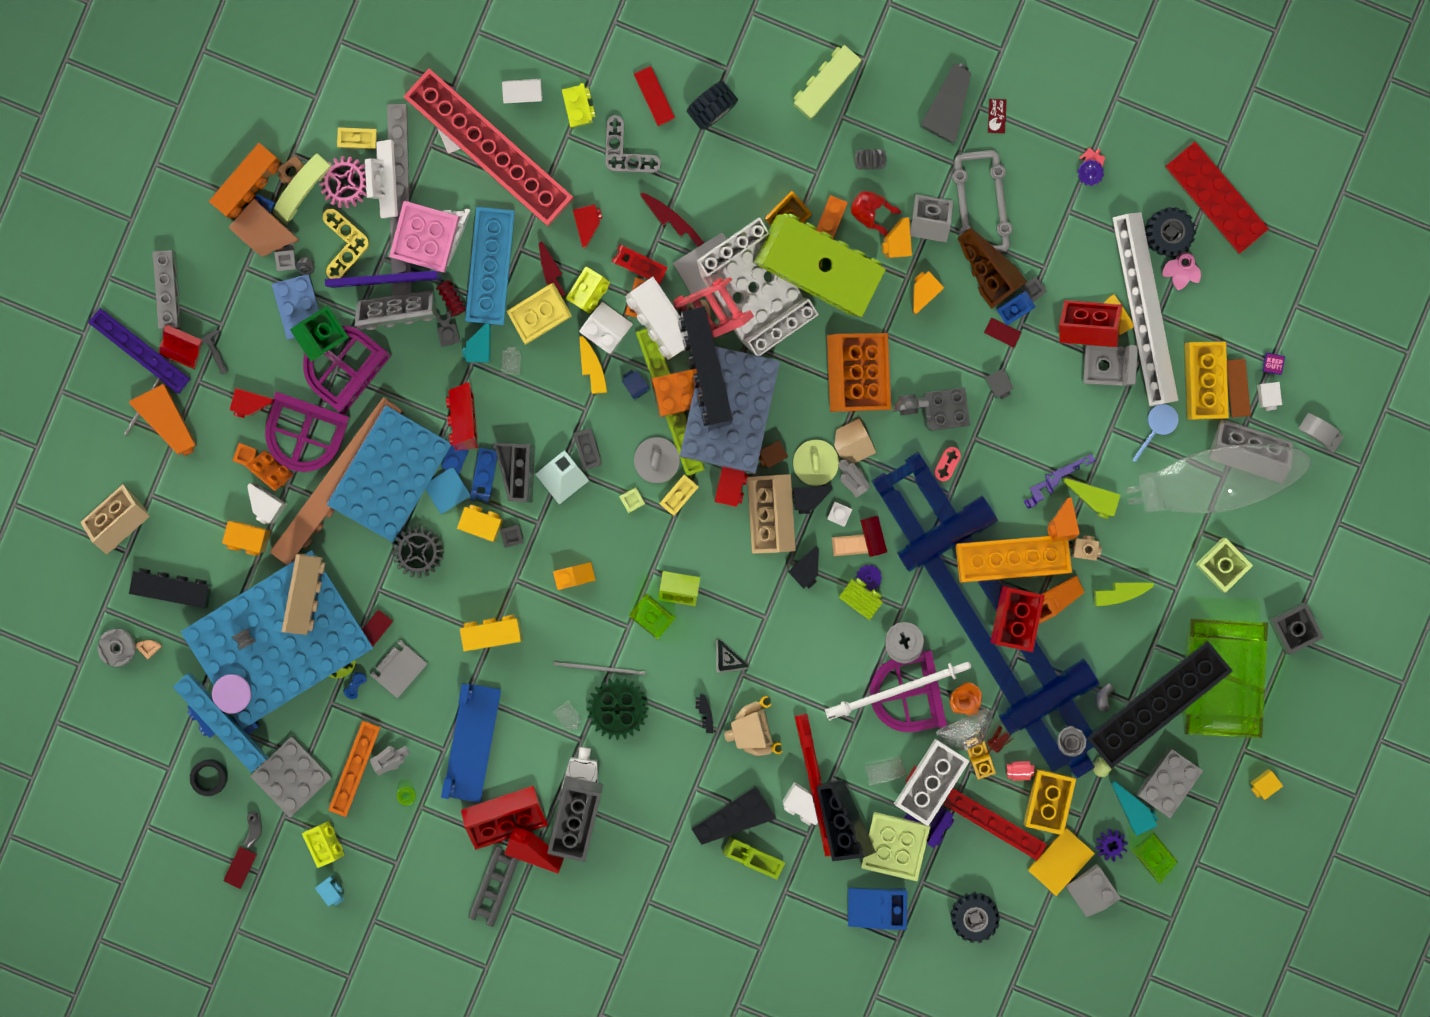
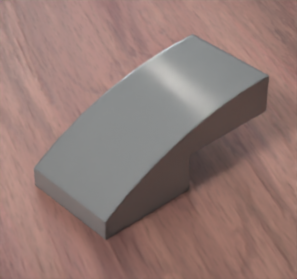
M294 243L283 246L278 251L275 250L277 271L296 269Z

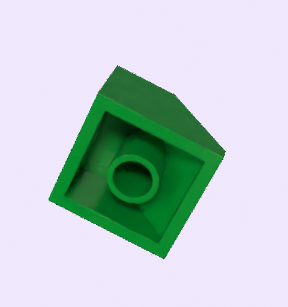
M328 305L290 329L311 362L349 338Z

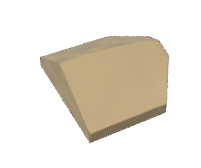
M860 419L836 430L835 449L838 455L848 462L855 464L876 453Z

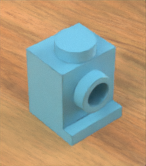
M333 874L315 887L328 907L332 904L336 906L344 900L341 893L343 889L337 882L334 883L332 881L335 878Z

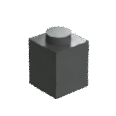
M1004 369L984 378L994 398L1000 397V399L1011 395L1010 390L1014 389Z

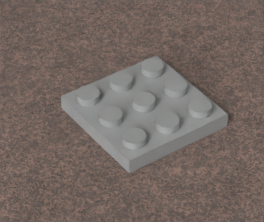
M293 736L250 776L289 817H292L332 778Z

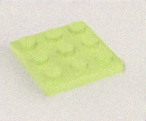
M874 812L869 837L876 853L864 857L861 868L918 881L930 825L927 826L924 823Z

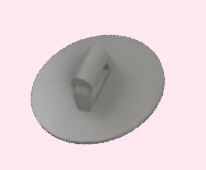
M660 437L649 438L642 442L634 455V465L637 473L644 480L651 483L668 481L676 474L680 464L677 448L669 440Z

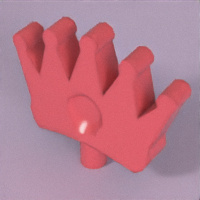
M1089 148L1079 159L1085 157L1084 161L1096 160L1103 168L1105 156L1099 155L1100 149L1094 152Z

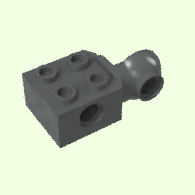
M965 387L926 392L923 397L916 398V394L898 396L899 401L893 409V412L900 411V415L918 413V409L922 408L924 424L929 431L970 426Z

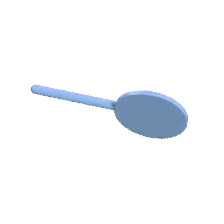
M1160 404L1151 409L1148 415V424L1153 431L1133 458L1134 462L1137 461L1155 433L1166 435L1176 429L1178 414L1173 407L1167 404Z

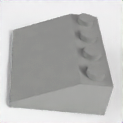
M433 289L357 301L355 326L359 329L373 330L380 326L393 327L399 323L412 324L418 320L431 321L437 318V307Z

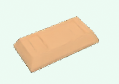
M864 534L832 537L833 556L868 553Z

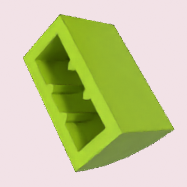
M663 571L658 600L696 607L701 577Z

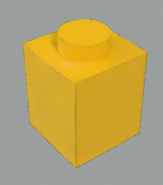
M1269 769L1250 782L1253 786L1251 789L1253 794L1257 798L1261 797L1264 800L1283 787L1275 774Z

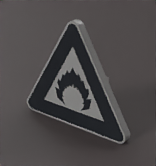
M721 639L716 640V671L718 673L749 668V665Z

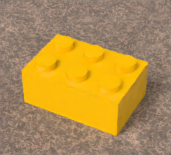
M515 615L503 616L501 621H496V618L485 619L483 624L478 625L477 621L467 622L464 624V627L460 628L463 651L516 643L523 640L520 618H515Z
M1036 768L1023 824L1029 828L1063 835L1076 778Z

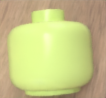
M1097 757L1091 765L1092 771L1099 777H1106L1112 770L1102 757Z

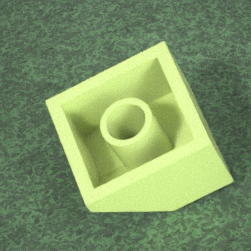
M1221 538L1195 564L1224 593L1253 566L1227 538Z

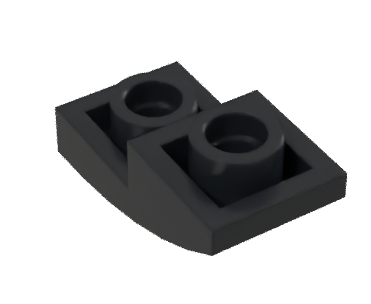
M700 693V698L696 697L695 709H699V714H707V717H703L702 728L706 729V733H713L711 708L704 693Z

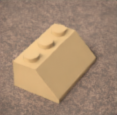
M122 484L80 523L92 543L105 554H108L150 516L144 506Z

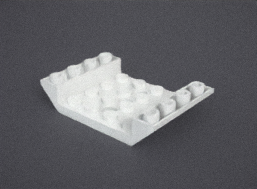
M757 218L697 260L700 276L707 287L711 286L712 282L721 277L723 280L728 277L732 278V281L725 286L732 299L736 292L740 293L741 300L739 303H735L739 311L744 313L751 310L754 315L750 321L734 329L740 341L756 356H761L819 315L811 301L804 298L796 286L772 274L771 280L766 282L764 274L767 271L753 264L765 237L770 234L761 218ZM751 282H755L757 288L751 293L748 286ZM719 291L713 292L712 294L726 317L732 318L733 314Z

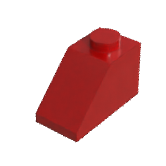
M595 204L573 210L583 249L588 247L600 226L599 220L603 219L600 208L596 209Z
M235 388L229 410L234 411V416L245 418V415L252 416L272 405L275 399Z

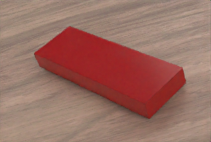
M649 66L634 73V77L657 126L659 127L674 120V114L652 67Z

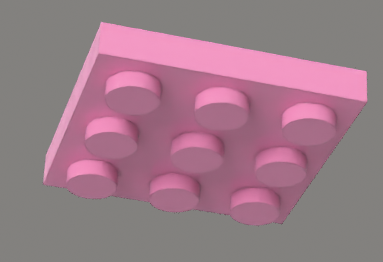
M404 201L389 257L440 272H446L460 216Z

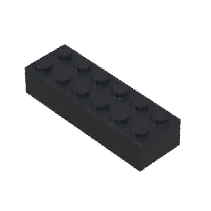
M705 306L683 311L681 318H679L678 326L680 333L684 332L685 335L682 341L684 350L689 352L687 359L689 369H693L694 372L692 377L694 389L698 388L699 392L697 393L698 396H696L698 406L703 408L701 415L703 426H707L708 430L729 426L732 424L733 417Z

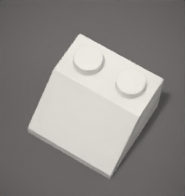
M601 302L579 332L611 355L633 324Z
M249 483L247 487L253 513L257 515L256 519L265 525L276 523L287 503L256 483Z

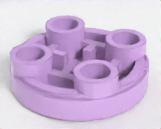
M225 675L214 684L212 689L214 704L225 713L242 711L248 706L252 698L249 683L240 675Z

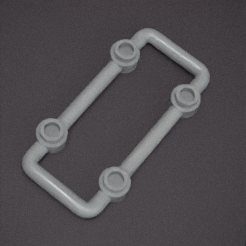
M994 150L958 154L954 159L955 171L952 174V181L957 184L962 225L958 235L960 237L971 228L969 226L964 185L968 175L962 168V161L992 158L993 167L990 169V176L995 180L1000 220L996 231L1002 237V245L993 247L1000 253L1006 252L1010 247L1009 235L1012 232V225L1007 222L1002 180L1006 170L1000 164L999 154Z

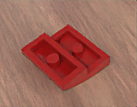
M166 325L163 330V340L159 347V355L195 370L202 340Z

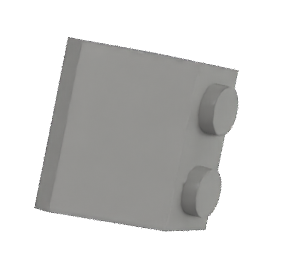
M916 194L910 223V236L947 242L951 227L953 201Z
M1097 864L1066 885V888L1086 917L1105 910L1121 899Z

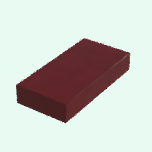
M873 516L860 520L869 557L888 553L879 517Z
M379 609L362 629L373 647L394 621Z
M239 846L223 881L241 889L257 857V853Z

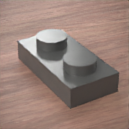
M592 428L573 433L583 470L601 466L602 463Z

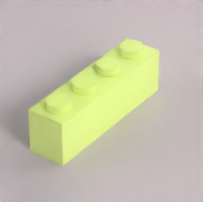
M845 45L842 48L837 47L831 54L833 57L829 63L825 61L818 69L820 71L818 76H812L806 83L808 87L805 91L802 92L800 90L793 98L795 100L793 106L809 120H812L861 63V59Z

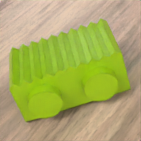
M852 578L838 598L870 620L883 603V600L880 599L882 595L874 589L872 591L866 588L867 584L861 579L857 578L855 580Z

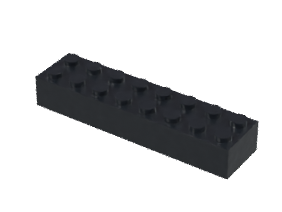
M1206 640L1086 738L1112 769L1233 672V670L1210 642Z

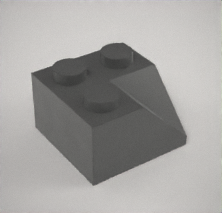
M1300 603L1268 619L1285 654L1290 655L1324 638L1307 603Z

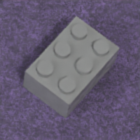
M1168 747L1138 789L1136 795L1171 818L1203 770Z

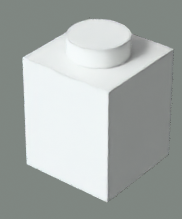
M1280 382L1257 385L1259 408L1265 407V411L1277 410V406L1282 405Z

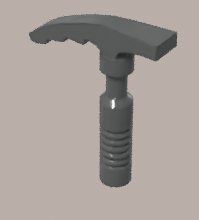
M215 330L204 336L201 340L202 345L207 342L208 347L211 348L212 356L220 369L221 375H223L228 370L219 351L214 346V340L212 341V338L220 333L219 330Z

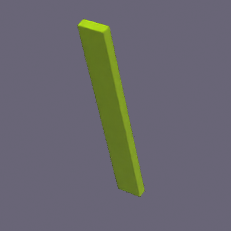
M647 328L637 331L636 335L651 377L657 378L670 375L665 357L661 355L656 341L651 340ZM684 412L666 416L679 456L687 425ZM680 457L686 476L705 470L702 462Z

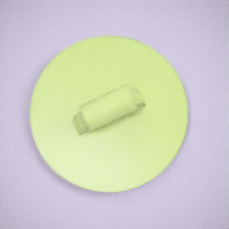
M810 440L803 443L797 449L793 458V467L796 475L800 480L809 485L818 486L826 484L834 478L839 468V458L836 450L829 443L822 440Z

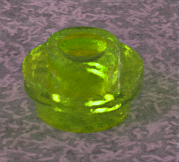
M404 786L398 790L396 798L401 805L408 806L415 801L416 794L411 787ZM403 793H409L410 798L404 799Z

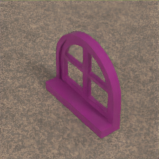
M342 326L348 337L352 339L337 357L330 350L324 353L333 363L319 381L314 371V360L311 362L306 354H304L303 371L310 388L343 415L346 414L392 356L366 334L349 326ZM358 340L372 351V354L356 372L343 362L342 358ZM339 366L352 379L340 394L335 397L322 384L334 368Z
M275 392L273 398L275 400L265 428L266 443L271 455L282 466L294 471L309 472L326 466L337 455L351 417L280 392ZM283 407L307 415L300 435L276 427ZM313 418L337 426L330 446L306 438ZM276 431L298 439L291 459L280 450L276 441ZM305 442L328 449L316 460L298 462Z
M922 651L920 656L910 663H899L893 659L885 662L872 679L870 696L880 693L883 679L895 668L899 686L903 684L899 666L920 662L923 677L936 673L932 651ZM938 680L926 684L925 687L911 689L871 704L878 718L885 725L897 731L915 732L947 726ZM927 693L932 718L911 722L906 698ZM902 699L907 722L892 718L884 710L881 703Z

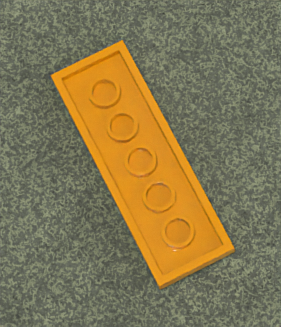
M1050 536L956 544L960 583L1072 573L1068 540L1052 542Z

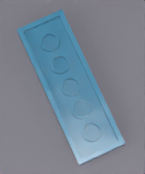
M476 207L465 322L504 326L515 210Z

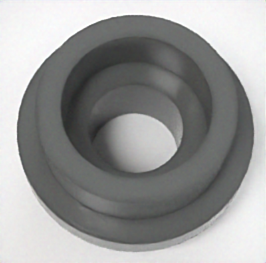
M303 257L296 263V269L303 275L312 274L315 270L314 262L309 258Z

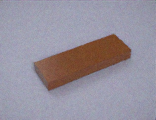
M1227 360V383L1231 418L1251 416L1246 360Z

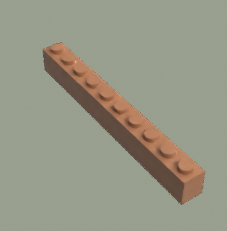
M382 398L270 551L272 555L286 565L294 562L296 555L300 554L303 548L307 549L313 542L311 538L314 533L318 534L324 527L323 521L325 518H330L335 512V509L329 507L326 503L384 406L387 405L400 414L404 412L388 399Z

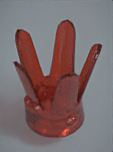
M999 726L993 737L986 743L990 747L988 753L991 750H994L996 753L1000 752L1003 746L1014 740V738L1007 741L1011 737L1008 733H1004L998 738L1002 731V727Z

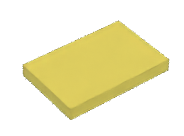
M554 283L549 284L506 311L525 345L572 317Z

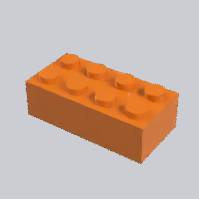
M258 143L209 202L231 220L237 218L242 213L243 207L247 203L250 204L256 198L255 193L259 189L262 190L269 181L267 179L272 174L275 175L278 172L277 168L280 167L282 162L263 145Z
M693 369L651 379L659 418L690 411L694 394L692 382Z

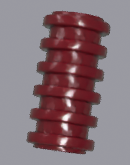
M446 280L439 284L436 290L440 291L439 295L443 297L442 301H445V306L449 307L448 311H451V317H455L466 310V306H463V301L459 300L461 297L457 296V291H454L455 287L451 285V280Z

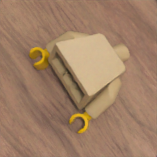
M768 696L762 697L760 702L755 701L744 706L737 713L736 720L731 722L732 730H727L724 733L727 742L735 741L738 749H743L746 753L754 756L768 755L771 752L781 754L783 752L782 750L775 751V747L782 744L779 742L772 743L765 711L761 709V707L768 708L771 706V704L767 706L763 704V700L768 698Z

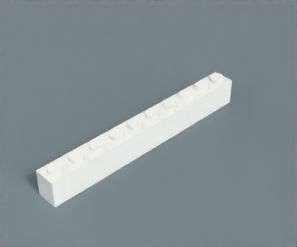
M1130 213L1113 217L1149 406L1178 401L1142 213Z

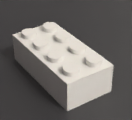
M935 739L894 802L895 806L929 826L970 761Z

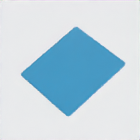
M450 468L432 479L426 487L427 493L440 514L470 497L468 490L454 468Z

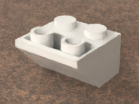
M794 782L782 800L784 810L792 815L797 813L800 815V820L809 826L812 823L816 825L818 820L811 792Z

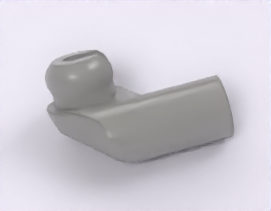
M1109 683L1096 694V706L1102 712L1109 710L1108 696L1115 690Z

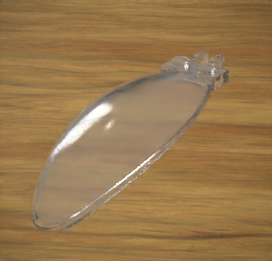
M1243 444L1213 448L1180 459L1160 471L1139 474L1140 485L1128 487L1126 492L1142 491L1143 497H1134L1129 499L1128 502L1130 505L1144 502L1146 513L1165 509L1185 513H1218L1235 510L1262 501L1296 482L1308 471L1311 459L1304 452L1286 446Z

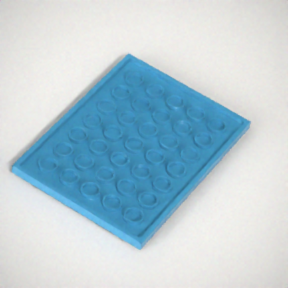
M313 550L305 554L316 556ZM295 561L181 631L182 636L213 685L221 677L230 674L240 675L249 683L252 691L251 701L242 711L231 713L242 730L374 648L326 571H324V574H320L319 581L322 582L320 593L316 594V601H318L317 612H313L312 616L315 624L313 631H309L308 635L282 632ZM249 628L251 631L250 635L255 638L256 642L238 650V644L232 639V636Z

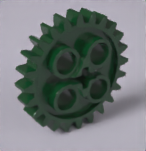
M618 677L615 683L609 679L608 685L602 681V688L595 687L597 694L591 692L590 695L594 699L587 702L592 704V707H588L586 710L592 711V714L588 715L587 718L594 719L590 725L597 724L596 732L600 729L603 730L601 736L609 733V739L613 735L616 736L617 740H619L620 735L627 739V733L634 736V729L640 731L638 724H645L641 719L648 717V715L643 713V711L649 710V707L643 706L648 700H642L641 697L645 693H638L640 686L634 689L633 681L628 685L626 684V678L622 683H620ZM605 694L612 695L613 702L611 704L603 702ZM624 694L631 695L632 703L624 704L622 696ZM616 704H619L620 707H634L635 710H620L619 714H616L615 710L602 711L600 708H614ZM606 713L611 714L613 722L605 723L603 715ZM625 713L631 714L633 717L632 722L624 723L622 715Z

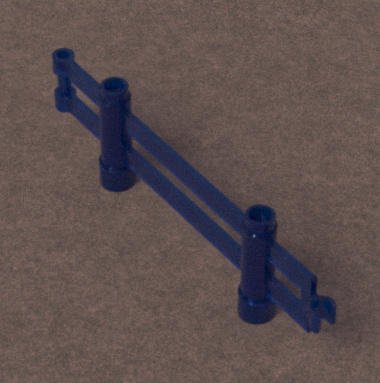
M916 452L905 459L906 463L888 475L884 472L871 480L909 541L904 549L897 552L899 558L908 572L917 567L924 566L989 669L1011 705L1006 708L1007 711L998 716L1008 733L1012 735L1018 730L1021 732L1026 729L1052 772L1067 764L1076 778L1083 776L1095 768L1087 755V751L1094 748L1086 738V748L1080 755L1070 757L1063 754L1041 718L1057 709L1068 727L1073 726L1082 730L1085 737H1087L1093 731L1073 699L1077 696L1081 697L1100 685L1097 677L1084 658L1065 669L1064 673L1058 676L1035 640L1033 652L1020 651L1042 687L1026 696L995 644L990 643V636L940 558L941 554L954 546L956 547V544L973 543L972 535L984 531L998 522V519L983 496L962 507L963 510L956 513L919 452ZM912 473L915 476L917 486L941 522L926 533L901 493L895 490L893 486ZM998 580L977 581L997 612L1002 585Z

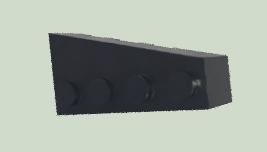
M831 781L816 786L832 862L864 858L876 853L845 781Z
M754 785L692 825L691 830L701 845L777 818L757 786Z

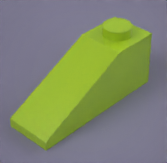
M1063 478L1062 482L1092 511L1097 512L1098 517L1108 519L1109 516H1115L1120 494Z

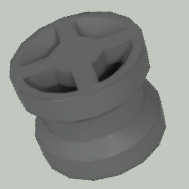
M249 628L232 636V639L238 644V650L256 642L255 638L251 637Z

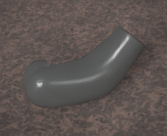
M255 811L247 815L249 834L243 844L248 848H251L262 835L260 815Z

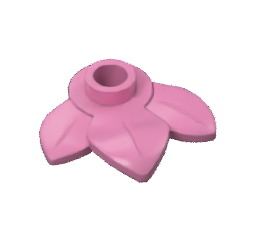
M1183 252L1177 256L1176 260H1170L1165 264L1162 276L1172 277L1175 288L1181 290L1189 281L1199 283L1201 271L1195 265L1193 255ZM1182 259L1188 260L1186 266L1182 264Z

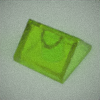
M648 593L644 595L628 615L657 640L676 619L673 613Z
M1155 833L1149 835L1131 850L1132 854L1158 884L1162 883L1178 863Z

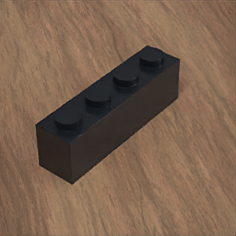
M139 568V571H133L129 594L208 608L212 585L207 584L206 580L196 579L193 582L188 581V577L177 575V578L169 577V573L158 572V575L151 574V570Z

